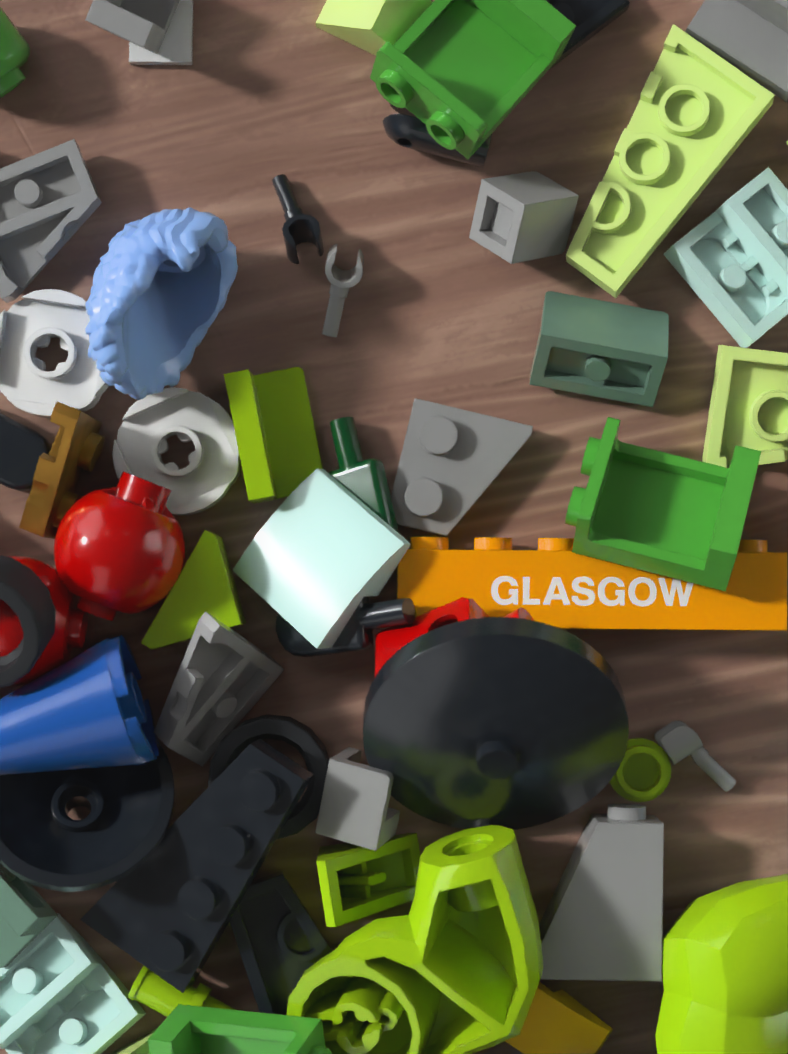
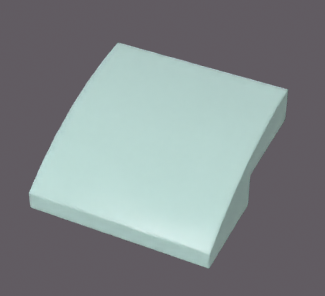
M769 167L727 199L715 212L663 254L739 346L743 348L753 344L788 314V189Z
M317 468L272 514L247 547L233 571L316 649L332 648L363 597L378 596L411 543L325 469Z
M60 914L7 967L0 968V1049H5L8 1054H102L139 1021L146 1012L136 1000L133 1001L128 998L129 991L120 979Z

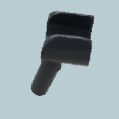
M281 174L274 177L272 183L285 213L286 222L283 225L282 231L289 260L294 264H299L296 246L304 242L314 244L321 257L324 253L319 222L315 217L303 214L302 209L297 204L287 176Z

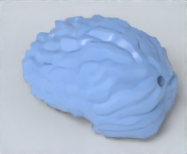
M191 207L184 210L163 209L160 212H155L142 218V220L138 219L125 224L124 229L118 232L109 242V251L100 258L101 262L95 270L91 294L85 303L87 314L90 316V322L86 326V334L89 335L90 343L88 357L92 358L93 361H97V369L101 371L100 377L107 385L115 386L118 391L128 394L136 400L144 399L147 395L161 393L166 385L174 387L179 383L180 372L191 363L195 348L200 345L208 328L226 303L228 292L238 270L236 246L228 240V229L224 220L210 212H200Z

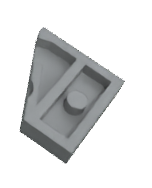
M75 139L0 168V297L6 303L18 298L102 203Z
M414 398L391 494L397 525L447 536L528 440L533 426Z
M205 611L197 623L154 733L168 748L203 766L217 750L222 739L235 729L284 669L270 655Z

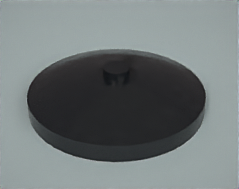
M486 617L454 622L436 628L412 640L398 650L377 673L369 688L363 712L365 756L369 766L389 771L393 774L394 780L391 796L403 806L422 817L461 829L500 825L518 830L544 824L575 811L594 798L611 781L624 758L629 736L628 714L622 686L617 675L600 653L588 643L560 628L542 622L511 617Z

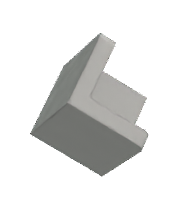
M93 0L85 20L105 31L158 54L180 0Z
M535 171L482 179L469 238L510 264L562 254L566 249L579 195Z
M348 747L329 759L315 833L377 851L396 835L400 810L388 807L394 776L389 771L361 764L362 751Z

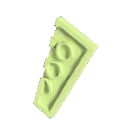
M673 24L664 42V49L653 72H650L643 87L639 103L627 128H624L615 147L614 156L604 178L599 182L566 252V262L614 298H617L773 105L775 95Z
M718 345L702 462L726 468L730 467L736 445L761 451L758 465L786 462L785 460H788V353Z

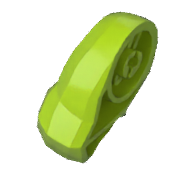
M500 825L469 828L441 837L425 847L419 859L415 896L409 915L373 920L347 936L335 950L305 970L288 998L286 1015L322 1019L325 1045L331 1049L332 1054H472L519 1035L543 974V957L538 916L514 830Z
M788 874L738 882L698 897L686 906L662 939L664 992L655 1033L657 1054H788Z

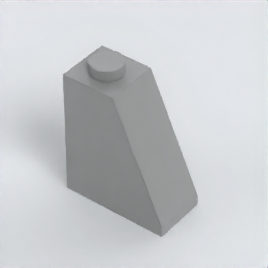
M631 803L608 804V814L590 815L539 924L543 957V974L541 979L662 981L664 823L655 815H646L645 805Z

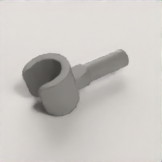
M334 244L328 251L325 274L331 286L322 330L323 335L337 337L345 298L348 297L349 288L355 286L363 275L364 255L361 249L358 250L356 266L350 270H341L335 266L337 244Z
M680 720L673 721L654 734L657 743L667 753L673 765L690 755L695 764L725 792L731 790L736 784V780L709 755V752L703 747L698 734L688 727L686 723Z

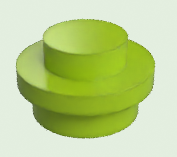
M628 739L624 758L610 784L621 797L629 801L647 802L653 800L664 792L670 782L671 763L669 757L661 746L649 739Z

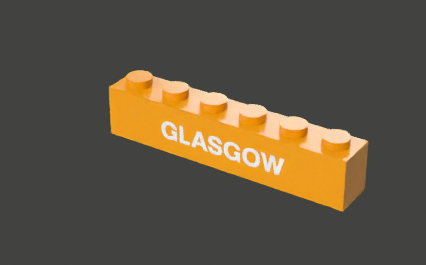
M410 537V549L406 551L397 565V599L410 598L415 606L416 616L464 597L473 599L489 617H505L518 608H524L534 621L560 629L787 631V553L768 552V540H740L737 557L726 592L573 553L574 538H538V550H512V538L478 537L474 538V550H449V537Z

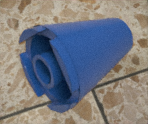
M120 635L111 639H104L0 699V775L140 765L157 759L156 756H159L157 735L154 733L155 723L149 699L143 700L137 682L142 677L131 648L124 636Z

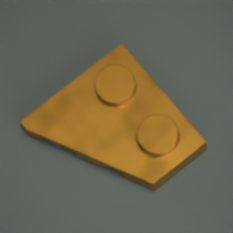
M57 401L53 408L50 422L60 425L49 455L43 453L39 457L32 488L19 526L23 530L51 539H55L58 526L65 513L81 498L80 495L74 493L83 470L91 472L94 469L105 441V437L98 434L102 425L101 422L80 410Z

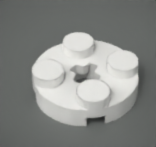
M42 289L22 296L23 300L13 304L8 311L3 310L0 313V392L17 408L43 418H51L56 401L80 411H87L93 408L109 385L101 379V371L97 369L96 365L97 361H93L92 358L88 357L90 343L89 335L86 334V326L90 322V316L87 314L86 301L67 291ZM58 337L60 338V347L68 351V358L66 362L58 363L55 371H45V362L36 358L37 347H48L50 338Z
M176 387L164 388L161 393L147 395L144 399L137 400L122 419L124 421L118 429L117 440H114L112 451L114 468L118 479H120L122 472H126L170 489L171 493L165 506L172 514L180 516L191 515L212 507L226 495L231 485L239 477L241 468L240 455L233 420L219 403L202 393ZM177 434L182 442L192 440L195 445V451L188 455L190 464L183 469H179L174 462L164 464L161 459V454L169 449L166 439L172 435Z

